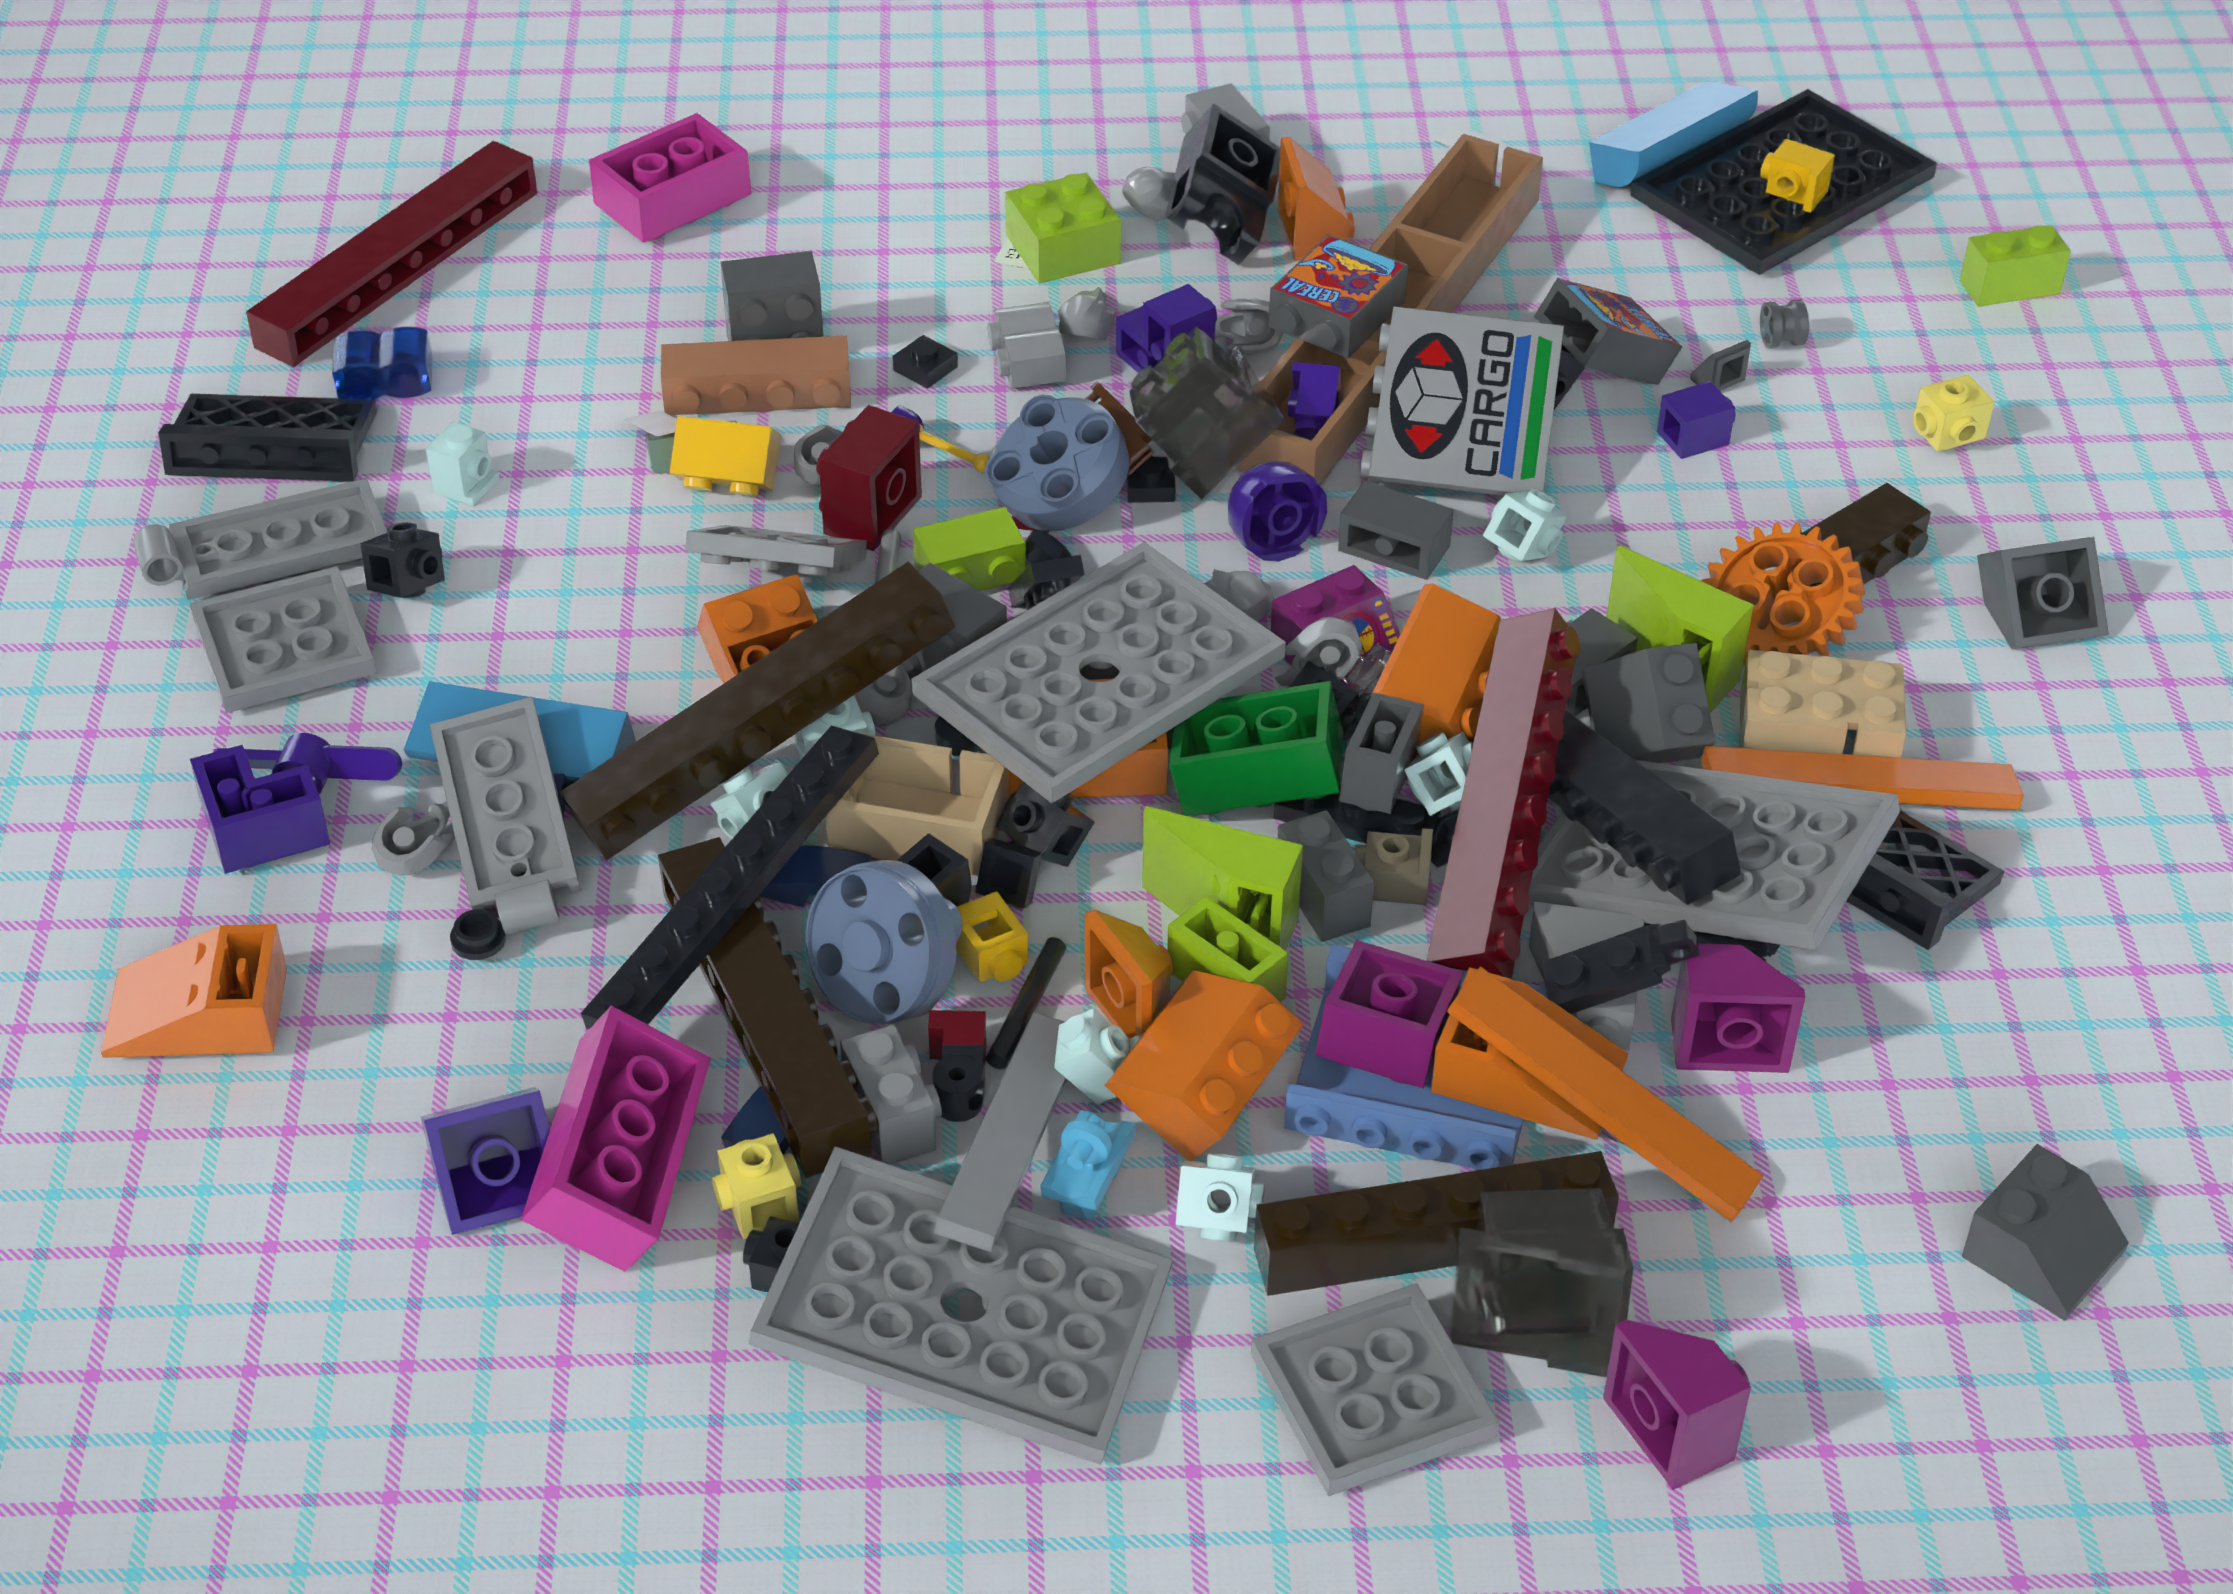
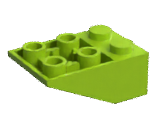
M1619 545L1615 552L1606 617L1638 637L1636 651L1697 643L1709 711L1711 713L1740 681L1753 604Z
M1146 806L1143 811L1142 887L1179 916L1207 896L1286 951L1299 918L1303 845Z

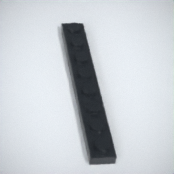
M832 725L827 729L581 1012V1016L586 1029L589 1030L610 1006L625 1012L647 1025L650 1024L878 756L879 752L875 738Z

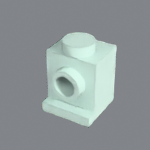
M452 421L426 448L432 488L435 494L475 506L500 479L499 472L492 470L490 467L491 457L488 454L485 431Z
M1092 1008L1080 1015L1072 1016L1066 1022L1059 1025L1054 1068L1094 1103L1099 1105L1116 1097L1104 1085L1140 1039V1036L1137 1035L1129 1039L1120 1027L1113 1025L1095 1008Z

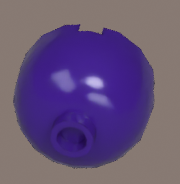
M1267 461L1251 467L1239 477L1232 487L1228 499L1229 525L1234 534L1246 549L1264 561H1282L1298 555L1304 550L1300 544L1306 541L1310 534L1315 538L1322 530L1327 515V496L1323 488L1317 484L1315 478L1290 462Z

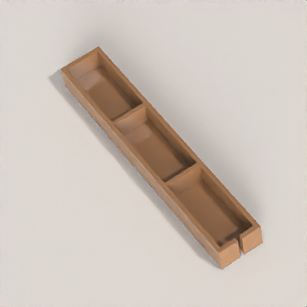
M1467 134L1461 135L1369 248V250L1408 264L1405 303L1401 307L1447 313L1454 312L1539 201L1543 157L1506 147L1503 152L1500 187L1495 186L1499 144ZM1392 316L1384 324H1391ZM1381 327L1349 358L1296 338L1229 420L1228 465L1247 471L1251 467L1267 461L1290 462L1309 473L1320 486L1367 425L1369 408H1379L1381 394H1374L1372 391L1376 365L1385 366L1387 354L1379 352ZM1293 362L1340 366L1342 386L1340 404L1312 441L1301 437L1298 438V436L1294 437L1295 435L1290 436L1292 434H1282L1286 432L1271 428L1275 427L1295 432V417H1288L1290 389L1293 388Z

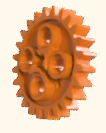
M1778 522L1774 523L1772 535L1767 536L1764 535L1759 527H1755V540L1748 542L1743 537L1736 536L1738 549L1733 552L1729 549L1721 548L1719 552L1723 564L1709 563L1707 565L1710 578L1701 579L1702 582L1749 602L1754 606L1743 661L1744 666L1748 650L1777 651L1809 655V653L1816 651L1821 656H1829L1827 643L1831 641L1843 646L1845 639L1842 629L1856 630L1855 614H1860L1864 611L1861 596L1865 595V589L1858 561L1853 562L1849 547L1839 549L1836 535L1833 534L1822 541L1820 527L1817 526L1807 535H1802L1799 522L1793 525L1790 533H1783ZM1770 567H1777L1773 570L1766 571V569ZM1813 583H1822L1818 586H1810ZM1795 621L1799 622V623H1797L1796 625L1785 626L1786 624H1788V623H1790V622H1795Z

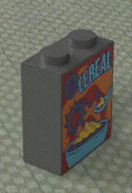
M1328 234L1270 288L1268 327L1349 358L1382 326V323H1385L1392 316L1393 306L1401 307L1405 303L1408 264Z
M1560 278L1556 279L1534 315L1540 323L1564 326L1562 345L1584 367L1659 385L1682 349V346L1631 297Z

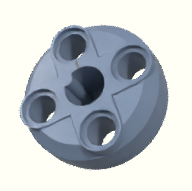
M1043 394L1030 399L1022 407L1020 416L1003 432L994 447L991 458L986 464L985 475L1003 506H1006L1008 512L1021 523L1037 530L1059 531L1076 527L1091 520L1111 504L1119 494L1127 478L1129 452L1123 433L1112 415L1103 406L1083 398L1056 399L1051 395Z
M877 860L851 866L831 877L821 887L809 910L805 938L807 957L814 979L824 996L836 1009L860 1022L888 1024L925 1015L941 999L951 981L956 961V942L961 936L963 926L961 914L950 900L942 897L939 890L923 873L908 864L895 860Z

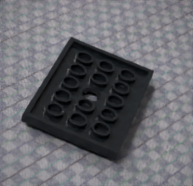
M1806 89L1632 181L1630 196L1679 225L1682 229L1705 241L1716 250L1739 262L1747 269L1760 275L1934 178L1937 162L1813 91ZM1785 139L1835 154L1828 192L1811 213L1803 210V204L1767 193L1768 180L1760 176L1762 164L1767 154L1770 152L1774 153Z

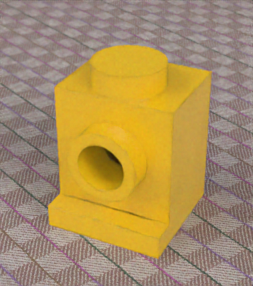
M1785 139L1774 153L1770 152L1767 154L1762 164L1760 176L1768 180L1766 192L1803 204V210L1811 213L1828 192L1835 154Z
M996 891L958 906L963 926L961 936L956 942V954L959 953L978 982L981 983L993 977L997 981L1005 982L1016 977L1022 970L1023 965L1028 964V933L999 893ZM988 920L987 926L974 930L972 927Z

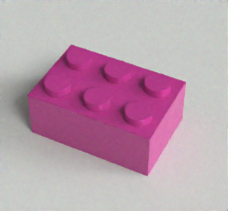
M698 113L589 159L594 204L642 243L659 238L662 234L687 223H692L702 216L722 207L730 206L734 202L751 195L748 151Z

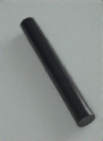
M1048 938L986 1056V1061L991 1067L999 1070L1005 1069L1033 1012L1038 1006L1066 951L1065 943L1059 938Z

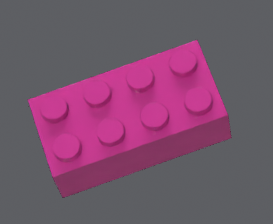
M610 1006L579 1040L521 1220L624 1272L627 1271L659 1239L711 1058L625 1012Z

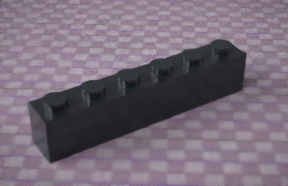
M1565 710L1563 719L1564 733L1558 744L1554 764L1555 778L1550 784L1548 798L1561 808L1569 820L1580 822L1590 830L1599 843L1610 845L1620 853L1623 860L1630 867L1634 868L1637 866L1651 877L1661 891H1669L1686 905L1742 875L1733 832Z

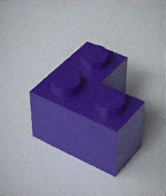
M1190 284L1143 302V306L1116 317V354L1168 400L1214 381L1216 306Z
M243 744L190 759L201 806L225 874L330 845L321 798L308 764L255 779Z

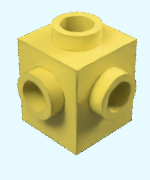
M1969 374L1920 387L1912 425L1937 452L1982 440L1987 436L1994 400Z
M774 1133L753 1140H744L736 1143L734 1146L717 1150L720 1175L712 1177L714 1193L721 1211L732 1210L743 1239H746L753 1229L763 1232L770 1216L797 1223L800 1222L796 1188L802 1186L799 1169L792 1153L782 1154Z

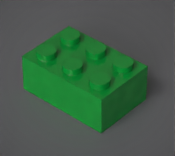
M1326 681L1219 698L1176 725L1173 732L1169 767L1183 815H1214L1229 809L1249 806L1266 807L1276 802L1302 798L1319 799L1329 794L1340 793L1343 728L1331 682Z

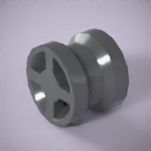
M1791 300L1787 305L1779 306L1776 302L1763 303L1760 312V332L1762 341L1767 348L1778 347L1782 342H1790L1794 346L1806 344L1809 334V317L1803 300Z

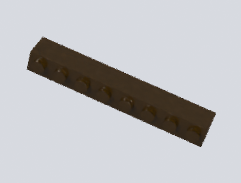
M909 561L559 792L579 827L607 861L955 628L940 591Z
M720 837L658 855L663 894L670 909L725 848ZM758 895L701 962L699 967L759 1086H761L805 1177L808 1178L824 1172L835 1147L868 1158L872 1157L870 1132L877 1130V1121L869 1099L867 1097L859 1099L856 1094L857 1083L848 1060L839 1062L837 1058V1045L828 1024H819L818 1010L812 992L809 988L800 989L799 973L792 955H782L781 940L773 920L764 921L763 906Z

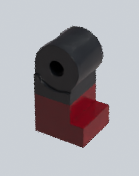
M929 1010L930 1060H940L934 1066L932 1081L941 1104V1117L953 1122L968 1121L979 1114L984 1102L987 1050L986 1011Z

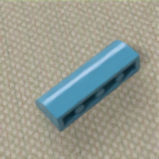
M1706 81L1589 142L1594 182L1615 187L1625 186L1746 122L1756 110L1758 90Z
M429 681L403 750L410 758L438 762L430 724L528 698V696ZM533 697L553 774H564L568 783L573 784L636 742L628 712Z

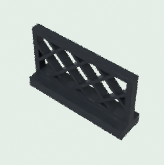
M190 393L175 423L163 424L158 433L165 475L354 481L358 473L356 457L377 413L376 400ZM199 411H212L203 415L199 413ZM253 412H259V413L254 414V415H251V416H248V415H247V414H250V413H253ZM298 414H305V415H302V416L297 417V418L294 417L295 415H298ZM346 415H350V417L345 419L340 418ZM231 420L234 421V422L229 423V424H226V425H224V426H218V425H220V424H222V423H225V422H228V421H231ZM276 422L280 423L272 427H265ZM324 423L327 424L326 426L320 427L318 429H312L313 427H316L318 425Z
M1900 811L1882 841L1884 843H1895L1897 850L1877 849L1848 897L1847 902L1929 950L1940 941L1946 925L2001 883L2005 871ZM1909 844L1922 845L1933 853L1911 851ZM1917 868L1939 869L1941 876L1919 875ZM1954 871H1967L1979 879L1956 878Z

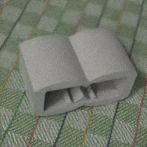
M1049 302L994 309L995 322L988 323L989 343L991 350H996L999 376H1007L1011 388L1067 381L1065 349Z

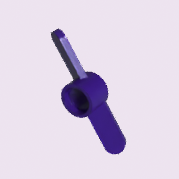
M297 733L290 736L283 750L244 749L251 768L273 769L272 774L308 764L319 795L328 778L386 781L396 777L402 769V759L392 748L330 745L323 738L310 733ZM217 748V749H214V752H217V751H220V750H224V749H228V748Z

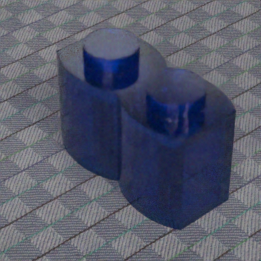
M398 327L387 330L382 334L371 331H352L335 337L332 375L338 398L377 399L383 395L410 398L431 391L433 355L428 331L418 327Z

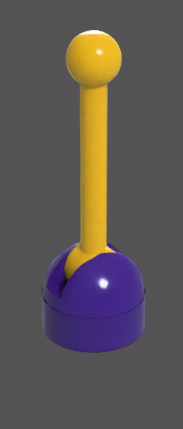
M899 405L892 411V413L919 422V438L921 441L973 463L977 471L985 472L986 464L990 459L987 454H973L924 432V424L921 417L908 408Z

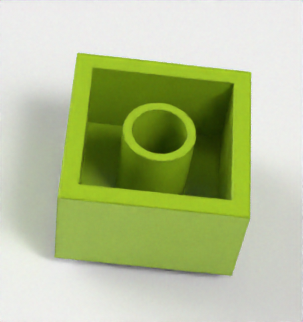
M1087 172L1069 174L1060 179L1039 184H1027L1022 188L1005 191L1006 236L1039 284L1121 264V219Z

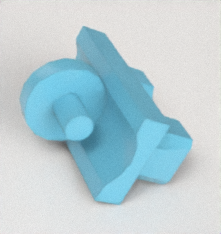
M1080 1110L1077 1118L1069 1122L1061 1134L1060 1141L1062 1146L1040 1185L1042 1197L1059 1201L1061 1212L1064 1215L1087 1221L1093 1220L1101 1206V1201L1113 1178L1116 1177L1123 1163L1122 1160L1136 1135L1135 1124L1128 1121L1118 1123L1107 1122L1091 1112Z

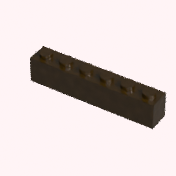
M1602 1151L1270 1202L1256 1205L1254 1252L1267 1296L1609 1242L1612 1241L1619 1195Z

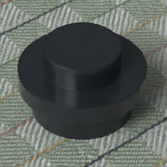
M473 909L464 912L455 920L454 927L450 933V941L453 951L458 956L468 960H482L495 955L503 948L506 942V934L501 921L492 912L484 909Z

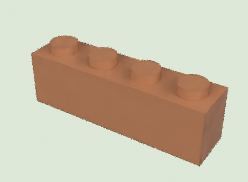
M847 336L661 344V386L664 412L669 415L851 407Z

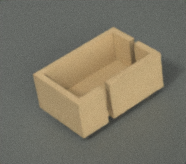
M1748 650L1740 691L1741 727L1739 748L1843 754L1846 735L1849 729L1857 730L1851 755L1901 758L1906 738L1903 664L1833 658L1830 656L1790 654L1777 651Z
M863 734L875 738L879 754L827 814L826 831L828 847L869 854L871 858L896 861L930 833L967 858L970 874L978 876L985 842L992 838L997 839L1000 831L996 825L1004 814L1005 805L1009 799V770L989 754L962 750L959 756L961 795L953 794L952 748Z

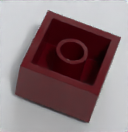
M868 405L855 420L847 423L843 433L830 447L822 450L817 460L816 471L820 477L821 497L819 500V510L822 512L823 534L831 537L867 541L866 549L874 552L881 543L882 533L887 529H894L921 499L922 485L918 421Z

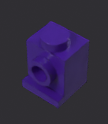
M1293 362V388L1290 389L1288 417H1295V434L1303 435L1313 440L1340 404L1342 390L1340 366Z

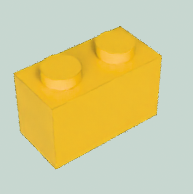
M677 416L670 474L680 480H684V488L711 491L712 484L730 486L729 492L732 494L757 497L759 489L771 491L774 489L781 434L769 426Z

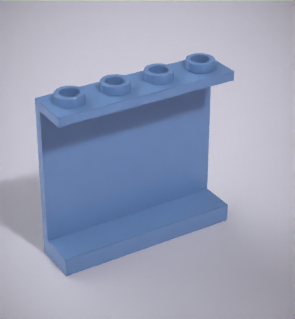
M1332 944L1327 958L1325 991L1296 1084L1289 1083L1287 1088L1284 1129L1302 1132L1309 1136H1321L1350 1142L1366 1148H1378L1412 1155L1423 1160H1436L1460 1165L1475 1170L1513 1165L1524 1119L1431 1093L1434 1066L1423 1089L1410 1084L1397 1083L1384 1076L1354 1067L1342 1066L1335 1061L1315 1056L1325 1001L1352 949ZM1459 970V971L1464 972V973H1463V977H1462V981H1461V985H1460V988H1459V991H1460V989H1461V986H1462V984H1463V982H1464V979H1465V977H1466L1468 971ZM1526 983L1547 998L1545 986Z

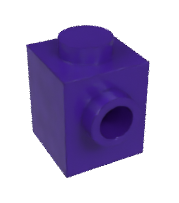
M1711 381L1662 395L1657 433L1681 459L1730 444L1732 426L1736 418V407Z

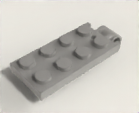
M365 478L169 524V529L158 524L148 525L136 533L133 538V545L142 575L147 582L161 586L170 584L175 580H185L184 589L187 600L362 559L360 543L385 534L387 530L369 482Z
M533 697L430 724L472 910H485L497 906L506 936L560 921L553 890L569 886L572 894L582 891ZM525 872L523 876L516 877L519 873Z

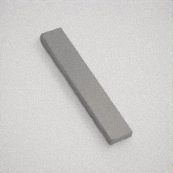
M1033 1012L937 1217L935 1234L989 1252L992 1251L1067 1081L1054 1068L1059 1025L1065 1021Z

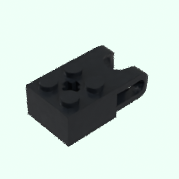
M1213 103L1184 136L1165 218L1183 230L1187 221L1196 220L1205 224L1214 232L1219 240L1220 254L1235 264L1240 265L1261 240L1267 210L1274 201L1277 187L1280 147Z

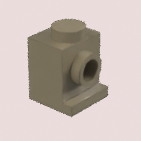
M1422 828L1421 836L1368 831L1367 845H1356V855L1374 880L1373 901L1427 904L1433 829Z

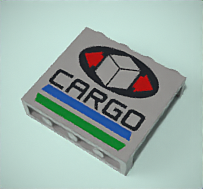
M1393 306L1391 324L1382 323L1379 352L1387 354L1385 366L1376 365L1372 393L1381 395L1379 408H1369L1366 435L1374 436L1373 450H1363L1360 478L1369 479V482L1378 485L1380 481L1502 496L1507 493L1530 491V489L1543 492L1564 326Z

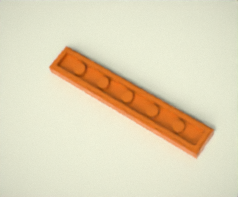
M1705 746L1701 760L1703 769L1897 794L1898 802L1902 804L2020 810L2024 797L2012 764Z
M1481 966L1446 1011L1728 1221L1732 1222L1741 1212L1764 1175Z

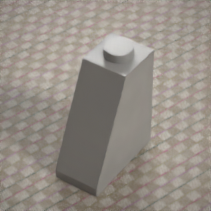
M1534 901L1529 949L1544 979L1541 962L1643 927L1644 920L1626 913ZM1637 992L1571 1015L1623 1050H1629Z

